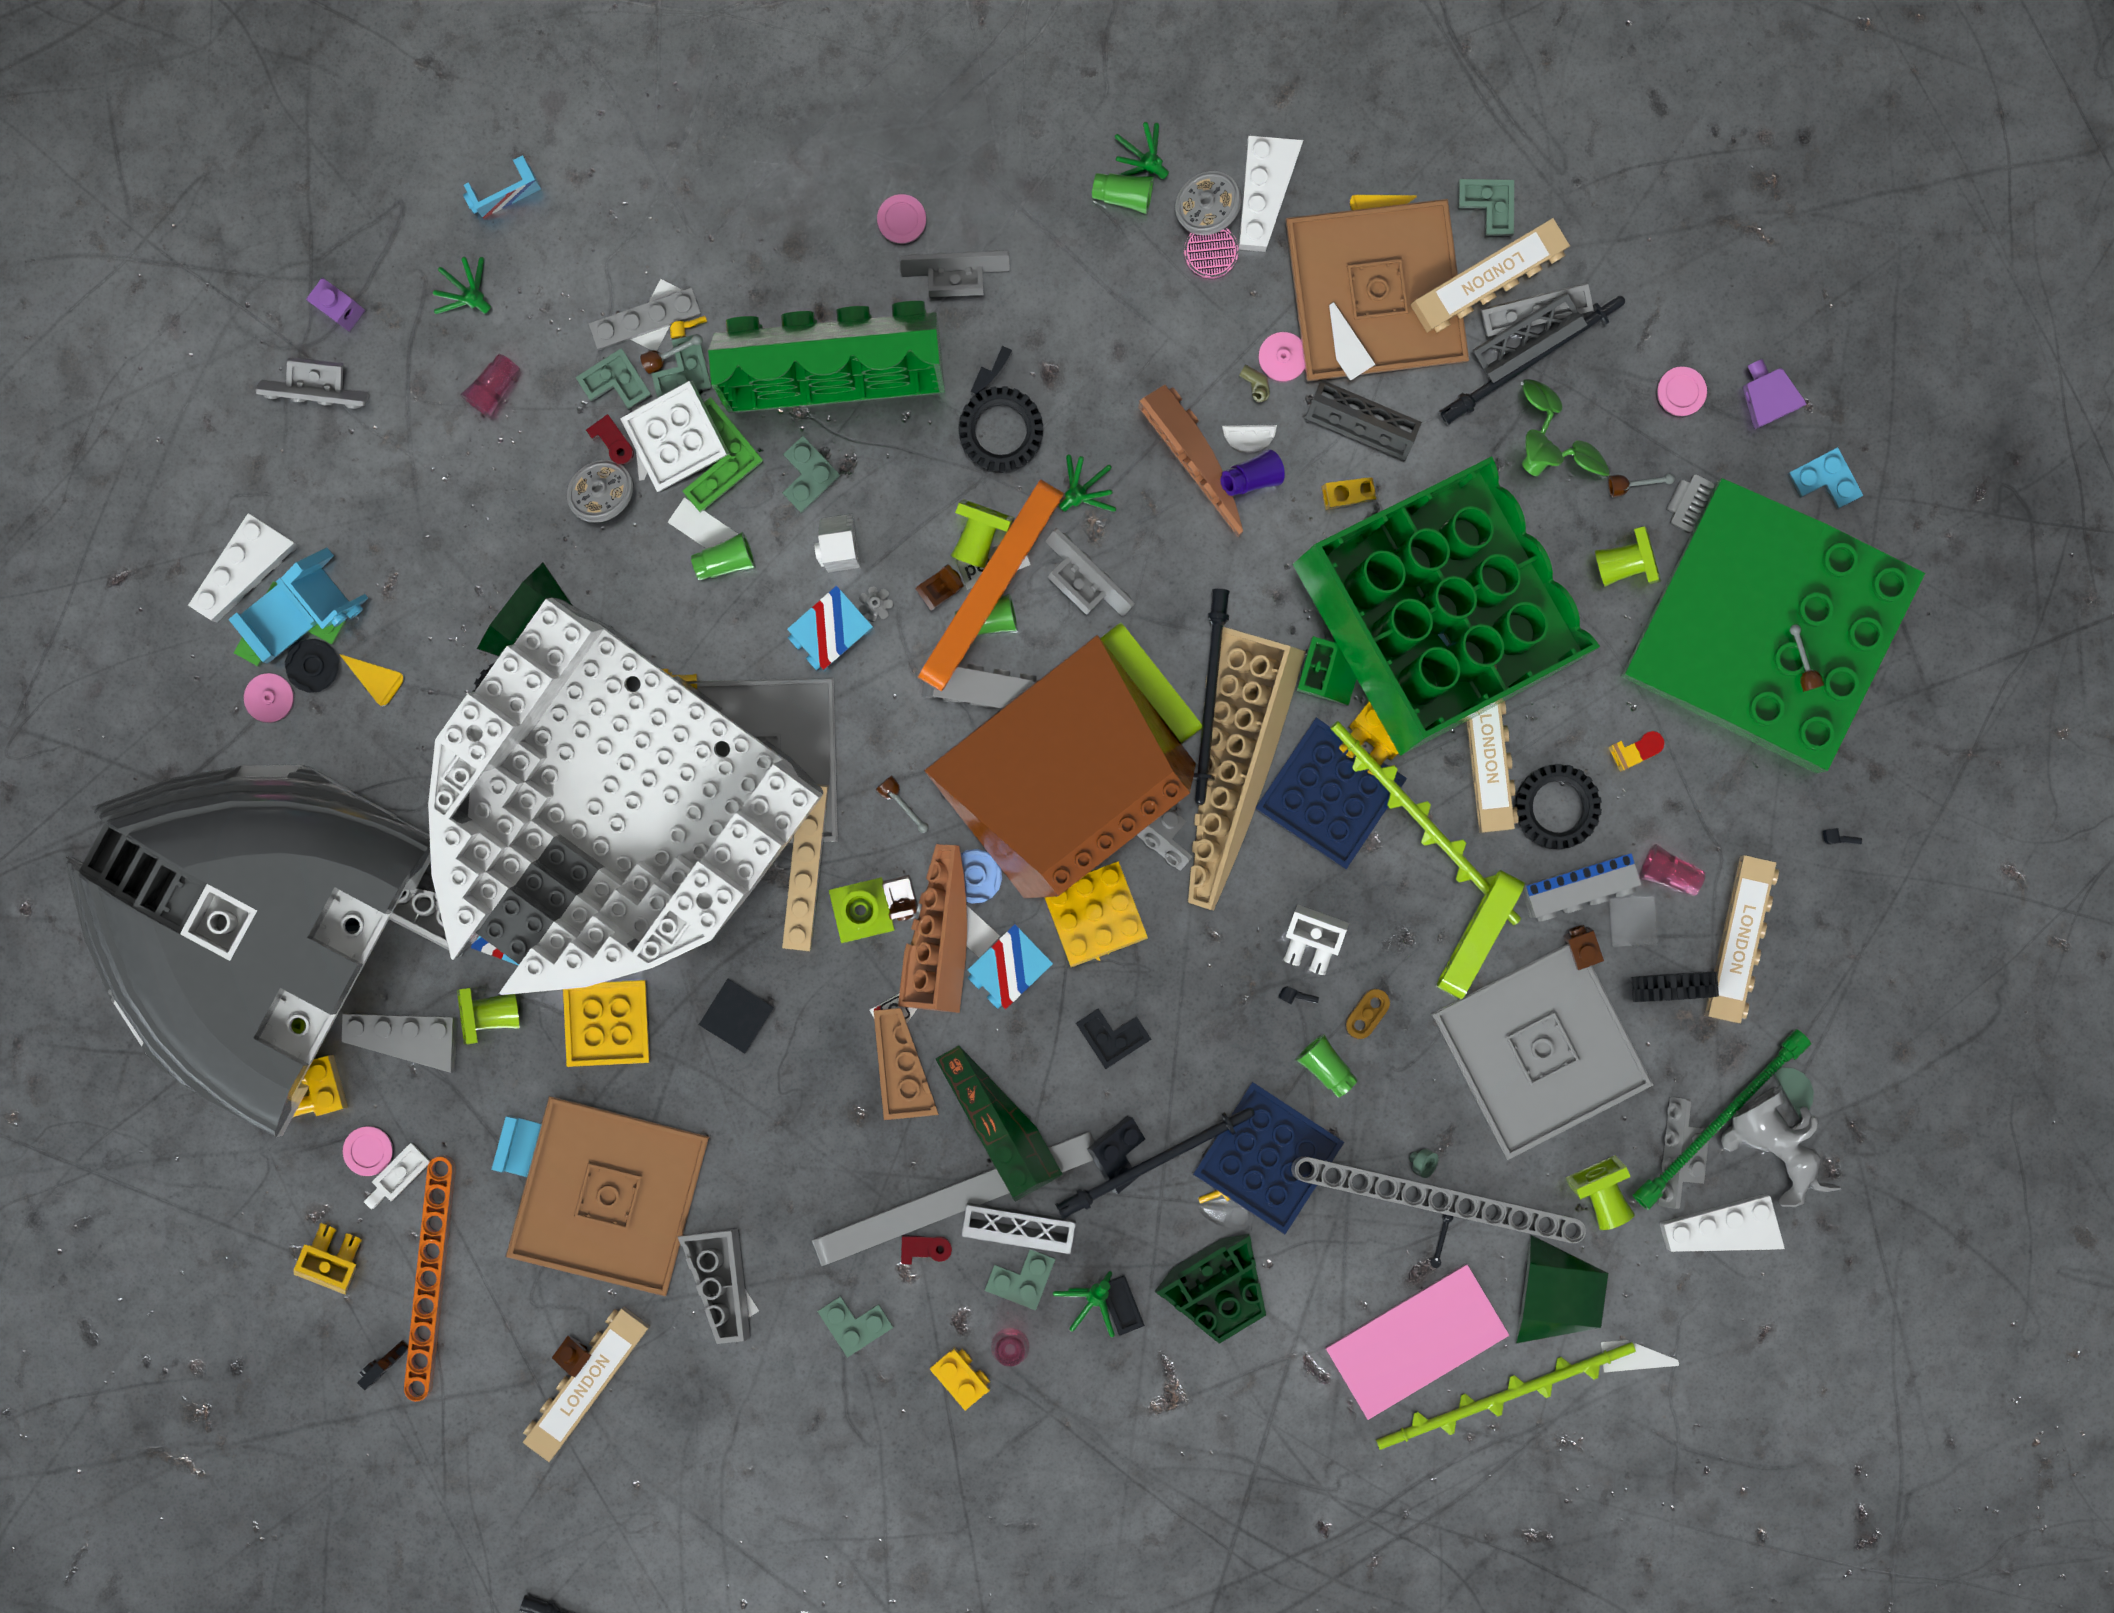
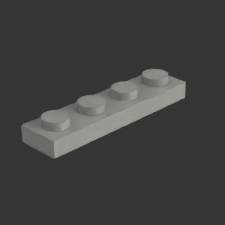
M1584 283L1483 308L1481 313L1486 336L1489 337L1501 333L1566 292L1580 314L1594 311L1589 285ZM1566 302L1555 308L1554 318L1562 319L1572 313ZM1538 318L1532 322L1531 326L1546 323L1547 320Z
M691 287L591 322L589 327L599 351L670 326L676 321H685L699 316L701 312Z

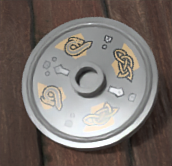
M1208 171L1198 174L1186 182L1178 193L1175 203L1176 216L1181 225L1193 234L1211 235L1217 233L1231 224L1237 216L1241 206V192L1236 182L1225 173Z
M610 460L595 461L581 468L573 476L567 488V503L572 512L581 520L587 522L607 521L622 512L628 505L633 493V481L628 471L621 464H616Z

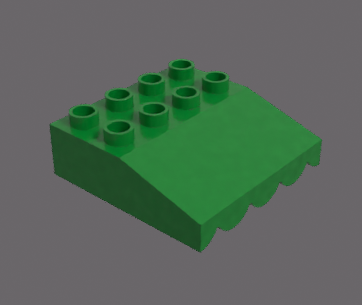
M904 301L891 305L892 316L872 318L868 306L839 308L836 310L837 321L817 323L812 311L784 313L781 315L782 327L763 328V325L759 324V317L756 316L726 319L727 332L714 333L708 349L711 385L728 413L945 393L937 313H926L924 301Z
M1492 456L1314 544L1292 564L1400 756L1512 698L1585 658L1600 647L1590 633L1580 628L1579 612L1570 593L1561 584L1553 580L1551 561L1544 547L1536 538L1526 533L1523 511L1515 497L1507 489L1499 485L1498 470ZM1438 634L1445 635L1449 642L1448 646L1445 645Z
M1721 478L1716 482L1708 504L1699 517L1684 552L1673 569L1659 603L1652 612L1621 677L1816 774L1826 772L1833 762L1925 573L1826 523ZM1792 625L1800 626V637L1810 669L1820 673L1824 686L1803 692L1800 678L1805 672V668L1795 637L1790 633Z

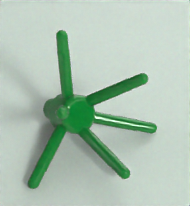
M1143 123L1149 151L1145 154L1119 134L1115 135L1116 140L1141 158L1139 161L1117 156L1116 161L1138 166L1118 175L1131 176L1146 170L1149 174L1155 173L1161 179L1167 177L1169 171L1162 165L1163 160L1157 155L1158 123L1154 124L1153 138L1148 123Z
M462 257L461 260L470 284L467 288L444 268H438V271L463 293L458 295L434 290L433 295L458 300L435 309V314L466 304L471 308L477 307L484 314L490 310L491 305L483 299L484 294L479 290L484 264L483 257L479 258L475 281L467 258Z
M1068 454L1066 460L1070 488L1065 492V498L1059 503L1061 510L1066 512L1073 505L1079 506L1084 502L1115 512L1116 507L1093 500V498L1111 495L1113 493L1112 490L1088 494L1086 491L1111 470L1112 466L1107 465L1082 486L1078 484L1084 457L1080 456L1078 458L1074 473L1072 457Z
M1111 1271L1107 1272L1103 1281L1092 1285L1091 1288H1069L1068 1291L1053 1292V1296L1086 1297L1088 1301L1087 1305L1070 1326L1069 1330L1071 1332L1077 1328L1093 1306H1099L1109 1336H1115L1106 1304L1109 1294L1108 1290L1110 1289L1109 1280L1112 1276Z

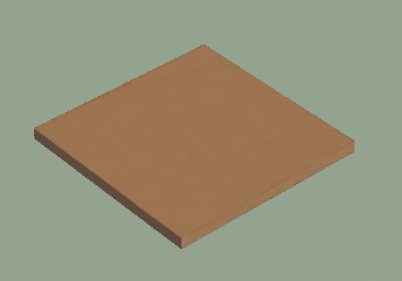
M1448 199L1286 218L1307 381L1347 377L1336 360L1329 305L1333 302L1375 363L1374 366L1360 375L1469 361L1464 318L1459 319L1458 315L1449 319L1451 325L1438 333L1433 329L1427 333L1410 305L1418 298L1458 275Z
M548 1096L505 1256L666 1296L680 1246L678 1236L683 1235L709 1137Z

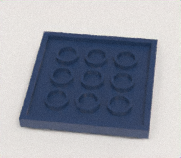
M1316 717L1257 804L1256 810L1344 869H1347L1388 808L1387 803L1390 792L1374 775L1367 772L1368 769L1356 772L1353 770L1352 767L1356 756L1353 758L1346 755L1348 750L1343 753L1339 749V746L1343 744L1342 740L1330 729V726ZM1383 763L1381 767H1388V765ZM1397 772L1394 781L1401 788L1407 778Z
M1252 1082L1230 1116L1248 1107L1254 1109L1255 1115L1233 1127L1236 1134L1232 1135L1227 1130L1218 1135L1192 1175L1285 1235L1317 1186L1316 1184L1300 1181L1293 1176L1291 1172L1293 1161L1302 1156L1332 1162L1345 1142ZM1305 1161L1300 1164L1299 1173L1302 1177L1308 1176L1312 1171V1167L1309 1162Z

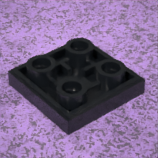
M727 978L700 1021L699 1026L746 1054L775 1007Z

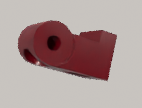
M608 414L586 429L593 441L599 437L609 449V456L614 463L625 466L633 460L634 450Z
M902 1235L901 1264L912 1265V1257H931L935 1261L942 1262L951 1255V1243L945 1237Z

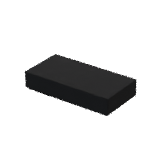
M1125 1274L1110 1279V1289L1108 1290L1109 1294L1106 1303L1119 1336L1145 1326Z

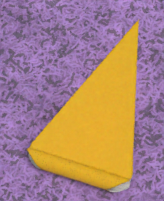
M1352 195L1349 203L1352 210L1408 204L1417 195Z
M339 654L380 706H386L404 681V675L400 672Z

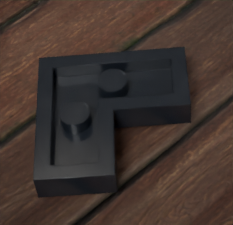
M1099 1008L1076 1022V1025L1105 1069L1152 1040L1137 1016L1114 1031Z
M1127 1116L1087 1150L1105 1180L1108 1181L1133 1168L1126 1155L1143 1142L1145 1138L1133 1117ZM1137 1178L1112 1190V1192L1119 1194Z

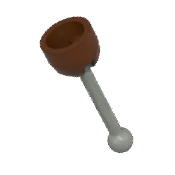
M696 334L692 337V340L662 354L655 350L647 351L641 354V363L648 374L657 372L663 366L665 358L692 345H700L703 339L700 335Z
M1668 473L1665 477L1629 481L1623 475H1610L1608 478L1609 492L1611 497L1625 495L1631 486L1662 482L1672 484L1675 481V476Z
M1792 625L1790 633L1795 637L1805 668V672L1800 678L1803 692L1824 686L1820 673L1810 669L1800 637V626Z
M892 775L875 789L883 798L895 799L918 825L919 832L925 833L928 831V824L921 822L898 795L900 790L899 784Z

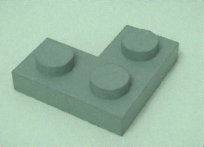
M1459 180V208H1486L1485 236L1514 235V180Z
M694 335L671 340L673 348L692 340ZM701 344L692 345L675 353L678 367L651 373L657 398L688 381H693L698 391L712 388Z
M622 348L575 377L590 401L595 400L613 387L628 409L651 396L650 391Z
M804 436L783 454L801 475L782 494L802 514L841 475Z
M1030 1249L1020 1274L994 1264L985 1291L1036 1310L1056 1258Z
M841 1296L817 1311L847 1358L894 1327L879 1304L858 1318H855Z

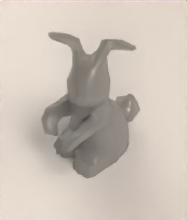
M1778 1085L1741 1107L1739 1111H1736V1114L1733 1116L1732 1126L1722 1133L1721 1142L1723 1147L1730 1152L1738 1149L1739 1144L1744 1142L1752 1148L1772 1152L1782 1159L1786 1164L1787 1173L1793 1182V1186L1781 1196L1778 1202L1782 1207H1797L1804 1204L1806 1191L1809 1186L1814 1191L1819 1192L1841 1190V1187L1834 1184L1819 1183L1817 1178L1821 1158L1815 1149L1801 1145L1802 1141L1810 1138L1816 1131L1818 1118L1811 1116L1808 1108L1802 1106L1800 1109L1801 1122L1790 1128L1777 1110V1107L1785 1102L1782 1087Z

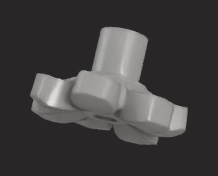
M870 587L868 589L869 595L862 593L859 597L860 602L864 603V605L859 607V611L863 615L869 613V621H876L878 615L884 620L889 616L886 609L893 608V601L886 599L889 596V592L886 589H881L878 593L876 587Z

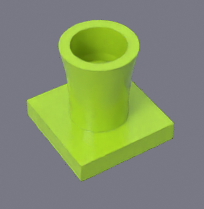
M962 499L958 503L955 513L968 519L951 556L965 563L985 568L996 528L1007 532L1013 523L1014 517Z
M1645 526L1634 529L1638 543L1611 549L1595 550L1604 587L1642 572H1646L1650 584L1661 582L1650 537Z
M882 877L829 890L841 943L895 931L893 920H890L888 915L889 907L882 886ZM858 905L865 906L866 912L864 915L856 914L855 909Z
M470 988L457 990L464 1044L478 1043L476 1030L493 1028L519 1029L515 994L472 1000Z
M1616 1155L1566 1177L1569 1187L1580 1200L1590 1196L1600 1230L1619 1227L1635 1216L1617 1184L1631 1176L1627 1167Z

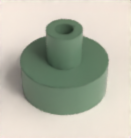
M1423 1149L1419 1153L1413 1152L1409 1158V1161L1413 1163V1172L1423 1178H1428L1433 1174L1439 1160L1438 1155L1428 1149Z

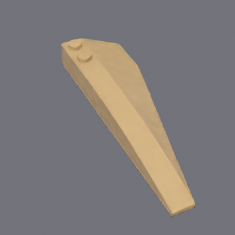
M1223 627L1208 772V774L1215 776V780L1207 782L1206 801L1203 805H1199L1198 814H1195L1194 825L1197 826L1196 841H1193L1192 848L1195 857L1194 866L1191 867L1188 903L1213 911L1234 865L1260 798L1306 651Z

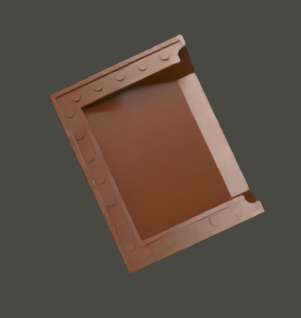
M1096 635L924 769V771L1023 898H1038L1061 895L1190 794L1196 762L1104 642Z

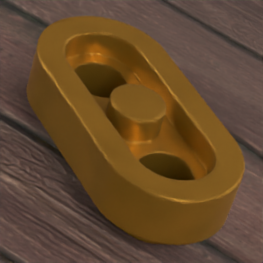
M1372 989L1365 993L1346 1021L1347 1032L1352 1037L1364 1039L1373 1032L1390 1007L1388 995L1379 989ZM1375 997L1379 998L1381 1002L1378 1008H1373L1370 1004L1371 1000ZM1357 1020L1364 1022L1365 1025L1362 1030L1355 1028L1354 1024Z

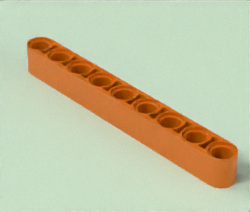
M1040 479L928 658L918 678L941 692L943 691L1058 506L1064 492Z
M445 1155L432 1159L427 1167L404 1382L406 1397L415 1402L425 1399L433 1388L456 1171L453 1159ZM438 1161H444L448 1166V1172L445 1176H441L435 1171V1165ZM435 1188L444 1191L445 1200L443 1203H437L433 1200L432 1193ZM432 1216H438L442 1220V1228L438 1231L433 1230L429 1225V1220ZM429 1243L438 1246L439 1255L437 1258H432L427 1254L426 1248ZM426 1271L435 1273L437 1280L434 1285L425 1283L423 1276ZM423 1298H428L433 1302L434 1308L432 1312L427 1313L422 1310L420 1303ZM420 1326L429 1328L431 1335L428 1340H423L418 1336V1328ZM417 1353H422L427 1357L428 1363L426 1367L416 1365L415 1355ZM414 1381H420L424 1384L425 1391L422 1395L413 1392L412 1383Z

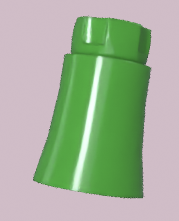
M1096 173L1092 188V198L1147 214L1152 197L1154 177Z
M743 532L691 556V562L698 580L755 568L754 557Z
M1010 594L999 599L978 635L1018 631L1015 610Z
M1324 1034L1313 1040L1296 1058V1061L1312 1072L1337 1097L1345 1095L1358 1081Z

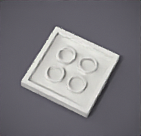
M688 381L620 418L657 492L670 487L730 454L693 381Z

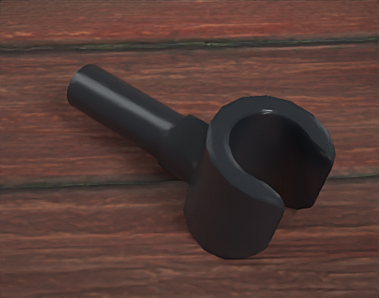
M1839 828L1823 830L1824 842L1826 844H1862V838L1840 836Z
M1285 986L1278 996L1281 1000L1291 1005L1295 997L1313 1003H1318L1319 997L1299 992L1289 986Z

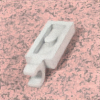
M410 1143L372 1181L377 1189L364 1203L370 1209H374L385 1196L390 1201H393L428 1166L430 1160L413 1143Z

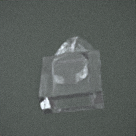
M1214 1200L1199 1207L1202 1215L1217 1225L1225 1228L1252 1231L1254 1215L1232 1200Z

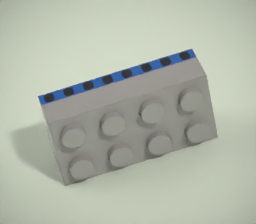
M1632 853L1524 885L1522 895L1529 917L1537 918L1539 922L1557 917L1556 911L1563 910L1564 913L1583 909L1582 903L1588 901L1590 905L1609 901L1608 895L1614 893L1616 897L1635 893V887L1640 886L1641 882Z

